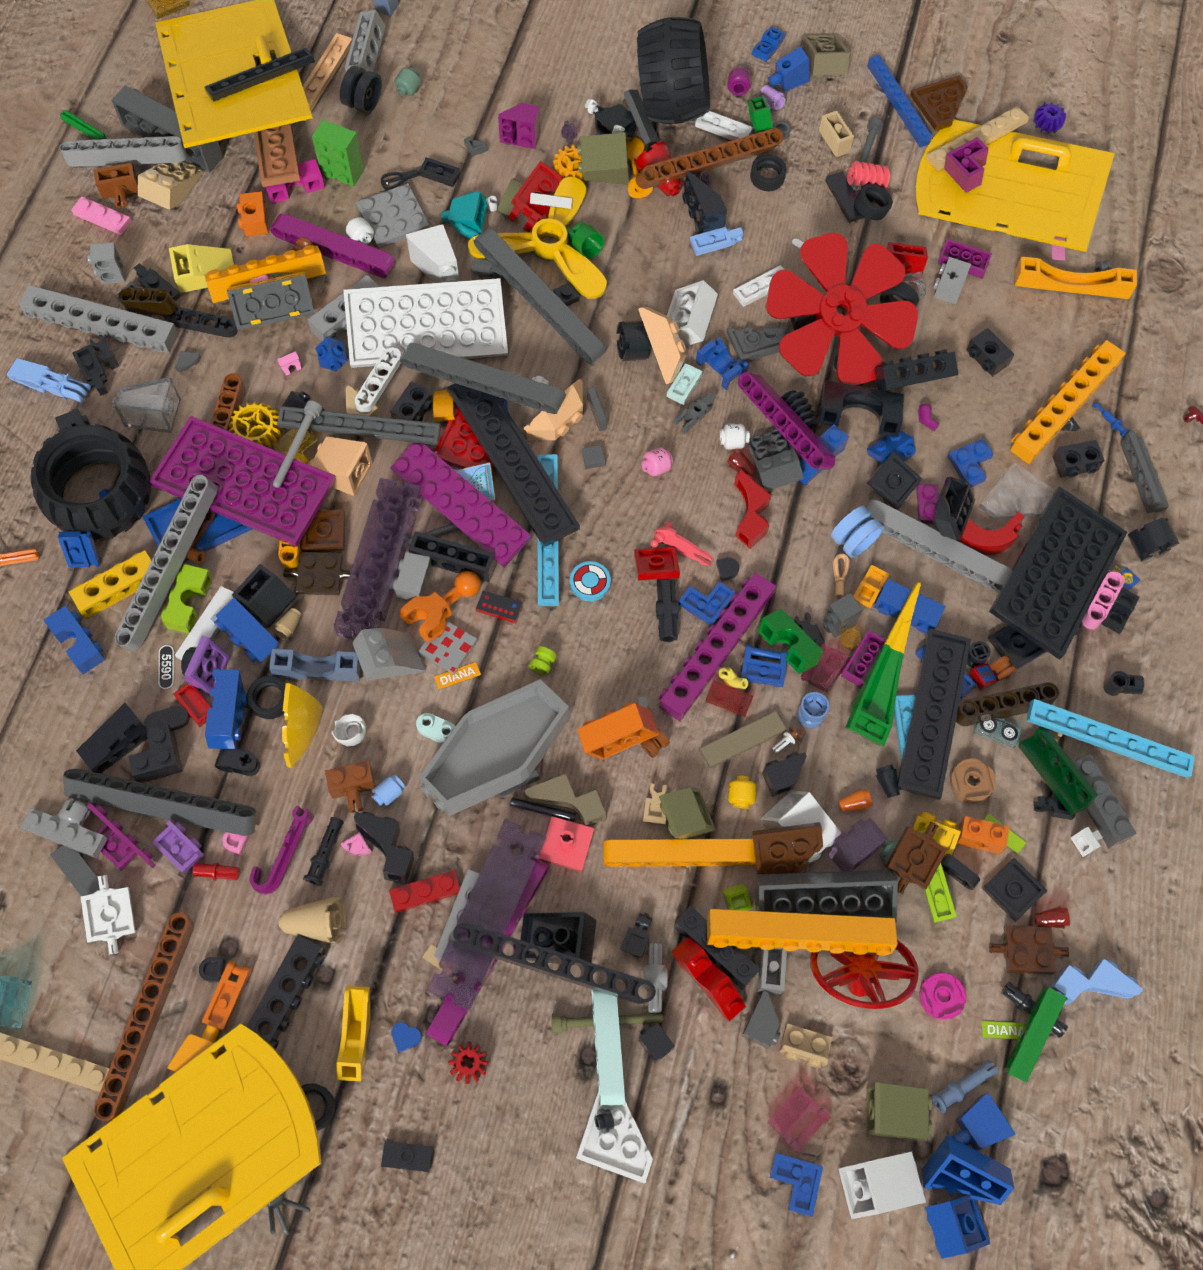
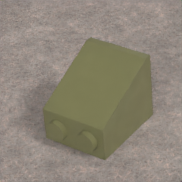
M614 133L580 136L581 144H577L578 156H582V161L578 162L579 173H583L584 180L628 185L629 169L626 134Z
M878 1082L867 1086L866 1137L916 1141L929 1140V1136L932 1135V1121L929 1120L928 1110L931 1111L932 1097L928 1095V1089Z

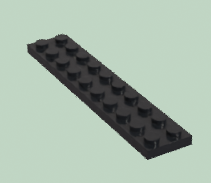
M456 383L448 386L447 392L542 546L546 547L580 530L579 523L500 398Z

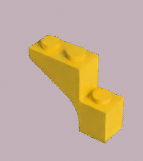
M346 986L342 1036L337 1059V1080L362 1081L366 1064V1040L371 1024L370 987Z

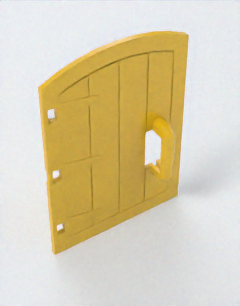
M954 119L952 126L939 130L924 152L917 172L915 195L919 215L990 231L1004 232L1008 235L1083 252L1087 251L1115 153L1011 131L986 145L989 149L986 165L982 166L984 168L982 185L966 193L944 168L937 171L927 161V155L981 125ZM1022 149L1059 157L1057 170L1018 162ZM940 210L950 212V215L942 214L939 212ZM997 223L1008 225V228L999 227L996 225ZM1055 236L1067 239L1066 241L1055 239Z
M239 1024L162 1082L160 1086L148 1095L146 1094L70 1151L62 1160L115 1270H183L320 1165L321 1154L315 1120L298 1079L285 1060L268 1042L245 1025ZM224 1045L227 1051L216 1058L213 1053ZM163 1091L165 1098L154 1104L151 1099ZM100 1138L103 1144L93 1151L90 1145ZM211 1206L222 1207L225 1214L184 1245H182L178 1235H174Z

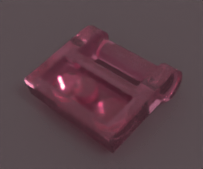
M799 1086L767 1123L796 1153L800 1154L804 1149L803 1145L831 1117ZM812 1110L816 1114L815 1118L795 1139L791 1133Z

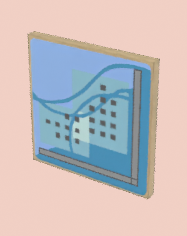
M491 463L455 470L491 502L496 501Z

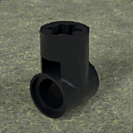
M1115 671L1104 681L1103 688L1111 696H1117L1120 693L1140 695L1144 690V678L1141 675H1127L1123 671Z

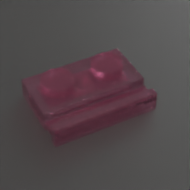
M822 644L820 648L823 650L818 665L803 672L801 680L807 681L810 685L828 693L850 661L849 655Z

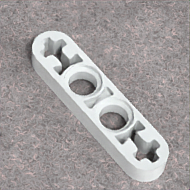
M390 347L383 352L354 400L356 409L360 413H368L374 408L401 364V352L399 349ZM385 369L388 371V374L381 376L378 374V371ZM372 384H376L379 386V388L376 391H370L368 389V387Z

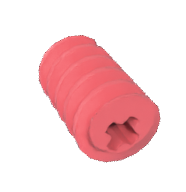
M859 161L852 163L847 175L849 185H852L854 181L855 186L861 184L863 187L866 184H875L885 190L890 179V172L887 166L861 163Z

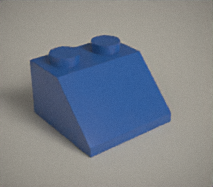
M970 1195L925 1207L927 1220L932 1227L935 1245L941 1259L966 1254L991 1244L977 1201L971 1199Z

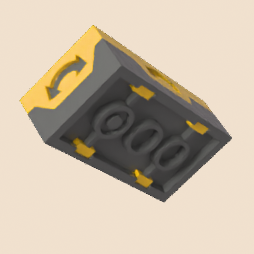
M305 271L227 288L237 330L315 314Z

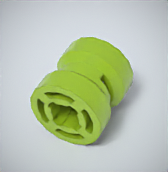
M539 646L535 652L536 657L531 660L529 667L534 672L547 676L551 670L550 663L555 661L557 655L552 650Z

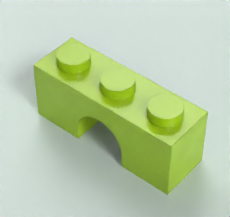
M184 564L182 571L178 572L176 586L171 590L168 606L163 609L161 615L162 622L167 629L187 634L191 632L198 614L193 607L186 606V602L195 595L206 597L213 580L209 570Z

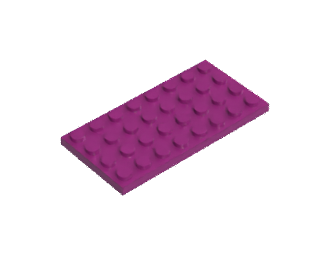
M190 416L152 475L149 483L153 487L183 498L191 480L197 475H204L217 486V494L209 508L210 511L297 547L335 483L336 477L333 474L294 459L281 486L276 488L273 486V481L286 455Z

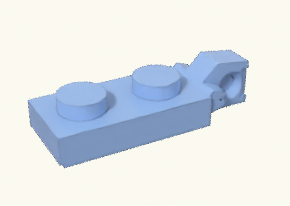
M722 227L691 236L690 243L695 255L699 256L735 245L736 242L743 240V231L741 227L733 230Z

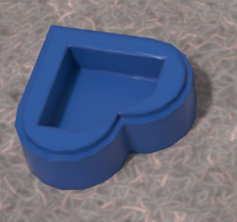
M402 1022L396 1023L391 1031L398 1053L417 1046L422 1039V1035L417 1028H409L408 1025Z

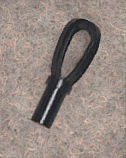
M417 169L401 173H385L381 176L380 183L385 190H390L400 186L408 179L418 177L419 172ZM398 175V177L384 180L387 176ZM399 181L397 184H395V185H393V186H390V187H386V186H385L386 184H390V183Z

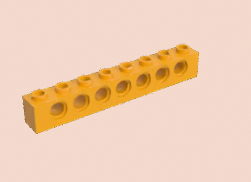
M1108 340L1102 346L1098 344L1091 353L1092 357L1089 358L1087 356L1081 363L1080 367L1082 368L1080 370L1075 369L1069 377L1070 381L1068 383L1064 381L1057 390L1059 393L1057 395L1053 394L1046 402L1047 406L1045 408L1041 407L1037 411L1035 420L1032 421L1030 419L1023 428L1025 431L1022 434L1018 432L1011 441L1014 444L1010 451L1030 465L1120 364L1126 354L1124 351Z

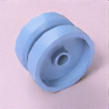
M860 506L846 515L834 528L830 536L838 545L844 544L843 551L850 558L863 553L884 531V526L877 519L870 520L872 514L865 506Z

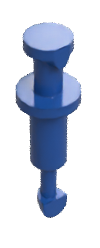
M1098 402L1092 404L1094 408H1098L1102 412V416L1112 425L1111 429L1113 431L1117 429L1121 433L1122 438H1125L1127 433L1131 432L1121 425L1123 423L1122 419L1118 420L1111 412L1104 410Z

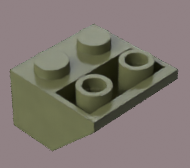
M689 787L659 796L661 811L668 819V829L674 838L697 839L716 830L700 789Z

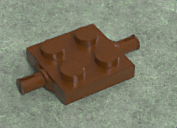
M930 822L925 833L917 832L908 826L905 827L885 867L896 872L900 877L898 893L904 894L909 883H914L927 890L947 851L946 848L939 845L933 838L939 827L937 824Z
M1005 925L1003 944H989L990 953H1003L1007 972L1053 975L1056 973L1055 957H1069L1068 947H1055L1051 927Z

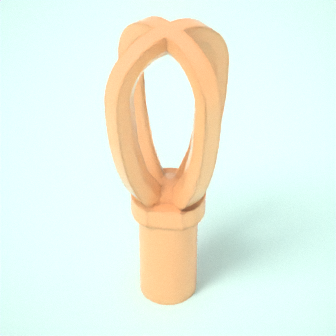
M837 554L833 561L836 597L844 596V582L850 563L849 557L845 554ZM840 558L844 560L842 577H840L838 569V559Z

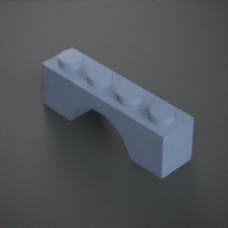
M272 649L269 669L272 675L277 678L360 682L361 665L356 652L337 651L334 655L327 657L307 656L288 649Z

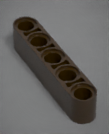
M1046 682L963 701L958 707L956 722L961 726H970L993 719H1002L1028 713L1030 702H1027L1024 698L1029 701L1036 699L1052 705L1060 692L1054 683Z

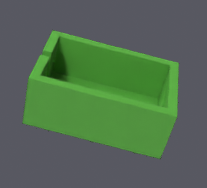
M322 120L312 135L321 175L335 180L338 178L342 184L354 187L364 171L357 132Z

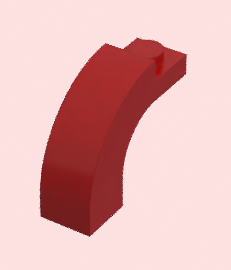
M1018 512L1003 528L993 531L982 529L968 519L962 539L958 540V542L985 556L1001 553L1015 543L1019 536L1017 533L1023 527L1021 522L1025 516Z

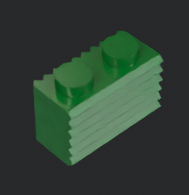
M760 96L748 99L750 119L755 132L759 133L773 129L771 108L766 98Z

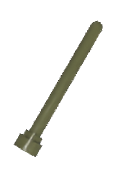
M551 1014L552 1033H562L566 1028L594 1027L593 1017L566 1018V1016H561V1014ZM662 1014L618 1016L619 1025L661 1023L664 1020Z

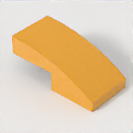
M447 390L434 391L433 418L435 422L454 420L455 403Z
M871 565L853 596L855 600L871 609L890 574Z

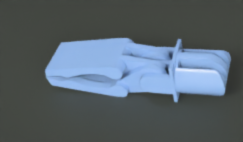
M18 358L7 373V376L15 382L43 393L46 391L51 392L54 395L63 397L65 401L69 398L82 403L83 398L87 396V392L91 389L89 384L72 379L68 373L67 375L57 374L50 371L47 366Z

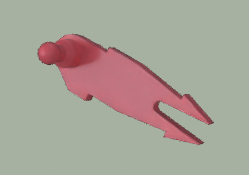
M667 522L665 526L657 528L654 539L651 541L652 547H657L659 543L663 542L670 547H675L676 552L696 560L699 564L711 567L712 563L704 558L712 562L714 558L705 550H701L689 540L676 534L677 531L672 529L673 524L671 522Z

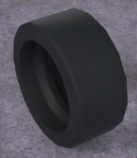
M771 154L757 157L751 167V182L756 188L763 191L779 189L785 180L786 164L781 158ZM767 167L773 168L779 175L775 178H765L758 173V170Z
M875 184L863 186L854 201L859 213L870 220L876 221L882 220L893 204L890 194L884 188ZM867 198L875 200L880 207L872 204Z
M901 282L880 295L881 304L897 302L898 300L893 295L901 298L903 301H909L915 306L919 302L916 291L905 282Z
M264 676L255 680L247 692V700L252 711L263 719H274L285 713L283 711L286 684L275 676ZM266 687H277L282 694L280 702L275 707L269 709L261 708L256 701L258 693Z
M316 1083L305 1084L301 1086L305 1095L317 1093L324 1098L326 1104L323 1116L315 1121L316 1129L319 1131L332 1121L335 1114V1100L333 1095L324 1086Z

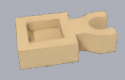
M650 783L649 792L652 798H646L643 822L665 824L666 815L661 811L659 796L666 794L667 785H663L662 792L657 793L654 791L655 784Z

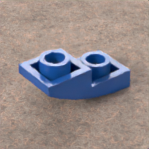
M770 27L762 35L761 41L753 48L751 55L767 62L779 48L786 34L777 28Z

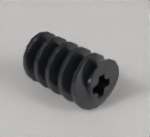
M796 390L785 393L781 398L812 429L819 419L814 417V411H810L812 406L807 404V398H803L805 393L803 391L796 392Z

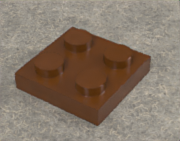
M319 510L302 537V551L344 550L345 511Z

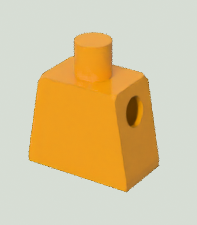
M206 1025L201 1038L189 1034L167 1069L177 1072L214 1044L220 1029ZM220 1047L213 1055L218 1058L224 1053V1047Z

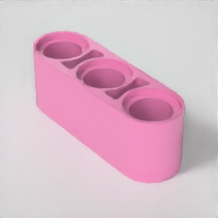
M1109 572L1104 577L1082 620V624L1086 628H1098L1107 617L1124 584V578L1120 573Z

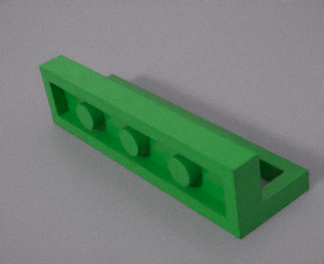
M1042 987L1005 1065L1004 1072L1027 1083L1067 997L1050 987Z

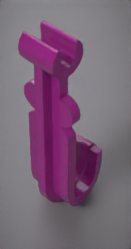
M299 806L293 809V822L285 836L268 879L264 884L260 885L259 882L262 870L257 866H253L249 879L251 886L258 893L265 895L273 893L281 885L305 827L314 819L313 813L307 808L305 811Z

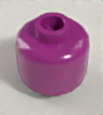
M739 67L730 71L727 78V86L730 93L742 96L749 91L751 76L745 68Z

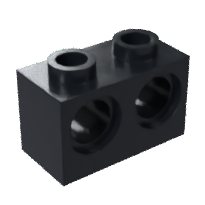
M411 381L391 409V418L422 422L426 411L431 410L433 406L432 391Z
M1097 440L1058 447L1053 455L1060 478L1066 476L1075 477L1086 472L1088 474L1095 473L1105 461Z

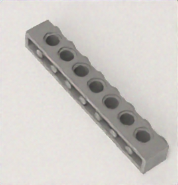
M28 285L19 302L24 314L29 318H38L48 323L61 324L66 328H76L85 333L91 332L103 335L104 338L110 337L122 343L128 342L141 348H151L156 352L170 353L178 337L174 323Z

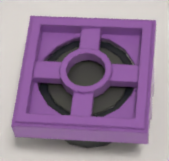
M202 636L198 646L187 649L182 657L181 670L184 675L183 680L187 681V684L201 688L210 694V689H215L216 685L212 676L213 669L224 670L230 656L210 638Z

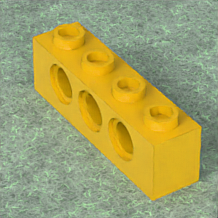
M145 550L141 553H135L130 559L115 564L111 569L95 575L93 579L85 583L76 585L74 589L69 591V594L83 617L88 619L136 593L151 563V559ZM118 581L117 584L111 586L113 582ZM99 591L97 595L92 596L93 593Z

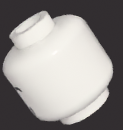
M353 218L346 226L347 236L355 241L367 245L374 237L373 228L364 218Z
M726 424L723 429H720V444L726 450H741L745 447V443H749L750 434L749 431L745 430L743 424Z

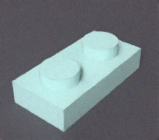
M685 363L669 388L666 397L684 405L702 377L703 371Z

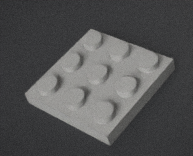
M408 183L356 202L362 218L374 230L373 240L378 249L406 239V234L430 228Z

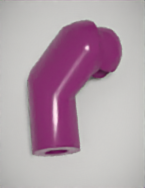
M928 403L920 405L918 409L920 423L935 431L940 423L931 418V405Z

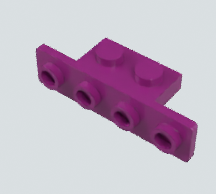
M91 803L86 805L105 823L96 831V833L108 838L101 853L120 871L137 855L152 868L156 866L151 861L154 856L145 848L140 850L136 846L139 842L130 833L125 836L121 832L123 827L115 819L110 822L105 817L108 813L99 804L96 807Z

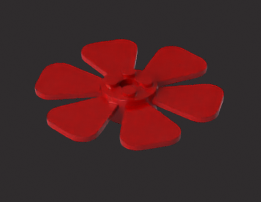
M828 233L806 240L799 251L802 262L825 289L826 293L823 295L793 272L780 270L771 278L765 308L767 313L775 319L816 315L815 322L785 335L779 342L778 349L780 355L798 373L809 377L819 372L832 338L835 336L839 337L837 378L840 383L858 386L875 381V368L881 367V362H884L858 327L860 325L892 348L902 350L907 348L914 339L918 310L909 301L866 305L867 299L891 289L903 281L905 277L903 264L883 245L871 244L862 253L851 285H845L847 241L841 234ZM837 308H841L844 311V315L838 313Z

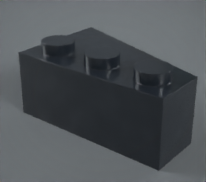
M124 703L82 743L76 752L92 772L102 774L148 739L147 728L130 707Z

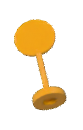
M633 137L631 141H626L628 161L631 163L635 176L629 181L627 190L631 197L638 199L648 196L652 192L653 187L642 189L636 184L638 171L634 160L644 151V143L639 138Z

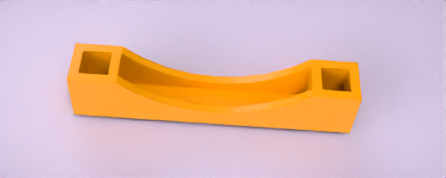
M309 245L305 246L302 250H289L278 256L269 255L263 260H250L246 264L239 266L230 265L227 269L220 271L217 269L211 270L208 274H204L212 302L216 303L229 299L227 294L228 287L246 284L251 279L265 274H295L305 271L306 278L309 279L324 275L326 271L318 246Z
M1021 256L1015 269V286L1129 299L1137 286V270L1114 268L1094 273H1076L1055 268L1039 258Z

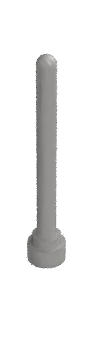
M311 400L307 402L304 408L305 417L273 481L274 487L279 488L312 420L320 415L323 408L319 403Z

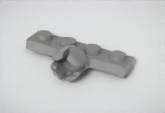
M69 798L56 816L30 808L20 826L21 829L97 859L108 838L84 828V823L91 812L84 803L77 800L73 802L74 799Z

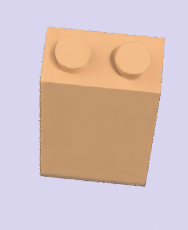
M327 436L323 443L321 442L318 445L314 459H311L308 465L335 475L336 481L332 488L355 496L373 464L367 443Z

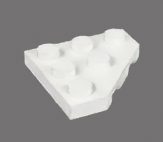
M598 1091L576 1159L645 1184L653 1158L626 1101L625 1105L600 1106ZM601 1108L604 1110L609 1109L614 1119V1129L609 1130V1133L603 1134L601 1130L596 1128L594 1120L597 1110Z

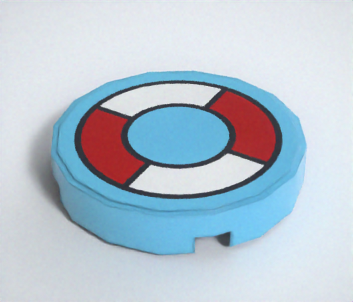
M586 561L580 563L572 570L569 585L572 593L581 600L594 602L602 599L609 591L611 577L609 571L602 564Z

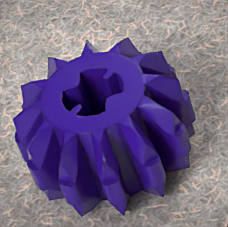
M1044 102L1036 110L1033 121L1036 124L1035 128H1041V132L1046 131L1047 134L1050 132L1056 133L1063 127L1066 113H1064V108H1059V104L1054 105L1052 102L1050 104Z

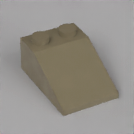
M837 34L802 35L804 51L809 58V71L814 77L821 78L824 75L840 77L843 74H848L850 52Z

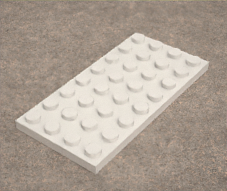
M500 279L343 290L351 368L375 366L383 352L390 347L399 349L402 357L408 344L411 342L464 359L508 356Z

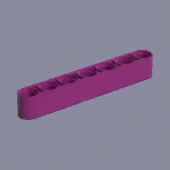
M284 213L278 215L270 228L271 233L281 240L296 245L299 237L306 238L314 246H318L321 255L381 278L388 276L396 262L395 258L387 252Z
M744 372L739 376L738 386L812 468L830 470L834 467L835 456L761 375Z

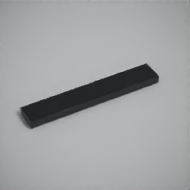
M303 48L209 84L204 88L214 102L314 63V56L307 48Z

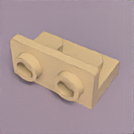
M787 1023L779 1052L784 1053V1057L789 1060L798 1061V1058L806 1060L809 1066L821 1068V1065L826 1066L828 1064V1055L833 1037Z

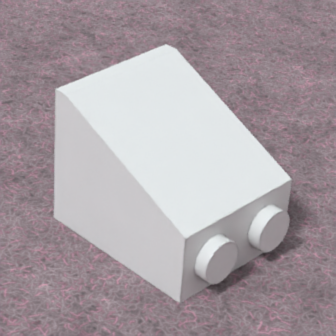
M443 224L406 234L411 262L434 283L459 281L457 260Z
M790 790L760 819L768 829L820 822L823 847L818 853L815 852L808 860L809 863L818 860L821 857V852L826 847L832 846L837 841L836 838L841 834L810 792Z
M912 1152L838 1169L851 1219L881 1214L926 1202Z

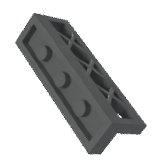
M1134 431L1128 432L1120 445L1147 514L1167 510L1169 505L1142 437L1137 438Z

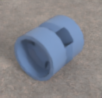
M818 692L806 694L797 712L799 722L807 728L820 726L824 722L829 710L828 699Z

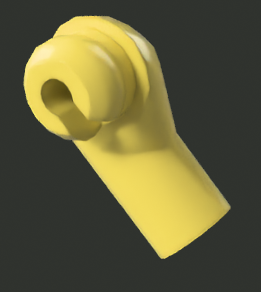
M722 667L719 670V677L723 679L727 686L739 689H746L748 687V680L739 678L733 669Z

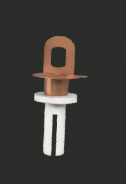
M801 726L796 729L789 727L790 733L785 732L783 734L785 738L772 748L773 751L779 753L789 743L794 745L796 738L802 742L801 737L806 734L805 728ZM799 729L802 731L800 735L797 732Z

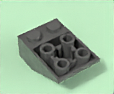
M777 429L749 438L747 445L761 484L765 489L769 491L804 479L800 462L793 446Z

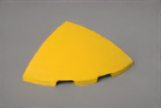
M286 683L283 711L285 712V721H288V723L283 724L282 741L285 742V748L288 749V751L284 752L286 765L288 768H292L311 744L321 720L323 706L308 692L295 685Z

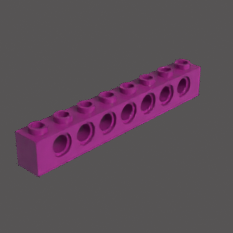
M756 572L751 578L747 577L741 586L743 588L742 591L734 594L730 601L731 606L728 609L724 608L718 617L720 619L716 625L712 624L707 631L708 637L705 641L700 640L697 644L694 656H689L683 664L685 668L681 673L677 672L671 680V687L669 689L665 688L658 698L660 700L659 708L681 722L774 595L776 585ZM752 595L756 599L750 600L747 598V596ZM742 611L745 615L739 616L735 612ZM728 626L731 627L733 631L728 632L725 631L723 628ZM717 642L721 644V647H713L712 643ZM706 658L710 663L703 664L700 662V659ZM694 674L698 679L690 680L687 676ZM683 691L686 693V695L680 697L677 696L675 692Z

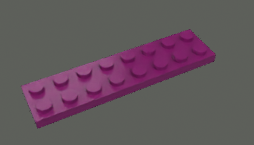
M412 443L390 467L395 474L484 551L494 553L495 560L504 568L532 538L526 530L423 443Z

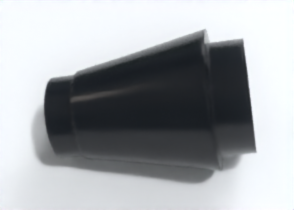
M893 764L876 769L877 775L875 776L887 798L900 795L899 789H896L898 782L897 769H894Z

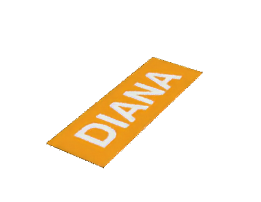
M474 662L460 667L455 675L445 672L434 676L439 690L480 676L481 673L477 663Z

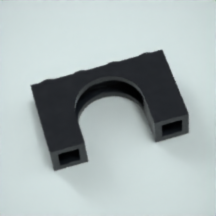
M825 380L818 424L830 426L835 424L838 427L842 410L858 407L866 409L877 416L879 420L878 434L898 438L903 422L904 394Z

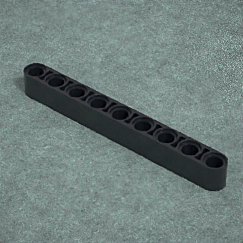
M468 923L458 924L451 933V940L457 947L630 1002L644 1004L654 999L656 994L655 986L647 980ZM459 929H464L468 932L469 938L467 941H461L457 938L456 934ZM486 936L491 940L490 948H483L480 945L481 937ZM503 944L512 945L514 949L513 955L507 956L503 953ZM526 951H533L536 954V961L534 963L526 960ZM549 958H555L558 961L559 966L557 970L549 968ZM572 965L579 966L581 970L580 977H574L571 974L570 969ZM595 972H599L603 976L601 985L593 980ZM617 979H621L625 983V990L623 992L616 988ZM640 986L647 989L648 994L645 999L641 998L638 994Z

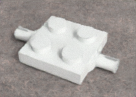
M108 875L97 877L100 890L90 895L81 896L87 943L100 940L107 941L109 955L119 953L117 939L124 935L136 933L129 887L111 889L108 884Z

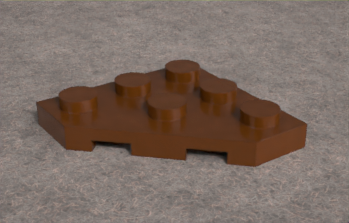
M958 75L913 89L910 96L933 129L938 131L952 126L968 86Z
M820 822L752 831L757 875L800 873L809 863L808 860L815 852L818 853L823 847Z

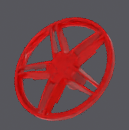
M897 940L898 945L895 949L904 957L908 966L877 961L879 957L877 953H873V955L868 953L857 955L853 952L844 951L838 954H830V956L844 966L822 976L817 963L819 952H811L810 956L811 971L819 985L836 999L860 1008L884 1009L901 1004L913 994L919 977L918 965L914 956L899 940ZM899 978L910 979L907 989L902 994L886 1001L878 979L898 981ZM848 984V990L853 995L870 997L872 1002L850 998L841 994L833 987L837 985L841 987Z

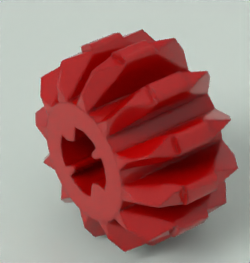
M467 1042V1050H464L463 1046L459 1044L458 1049L460 1053L451 1052V1055L456 1060L448 1061L450 1066H456L450 1070L451 1075L459 1072L456 1078L458 1082L464 1076L466 1084H470L471 1076H473L476 1082H479L477 1073L486 1075V1071L481 1066H489L488 1061L481 1060L487 1056L486 1051L479 1053L481 1049L479 1044L473 1050L471 1042ZM466 1058L475 1060V1063H472L473 1067L470 1069L467 1066H462V1064H465L464 1059Z

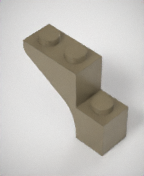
M555 774L549 777L548 781L543 783L534 782L528 785L527 789H524L527 801L571 809L579 815L585 826L589 827L606 820V812L597 790L592 792L590 790L583 791L575 798L566 774Z

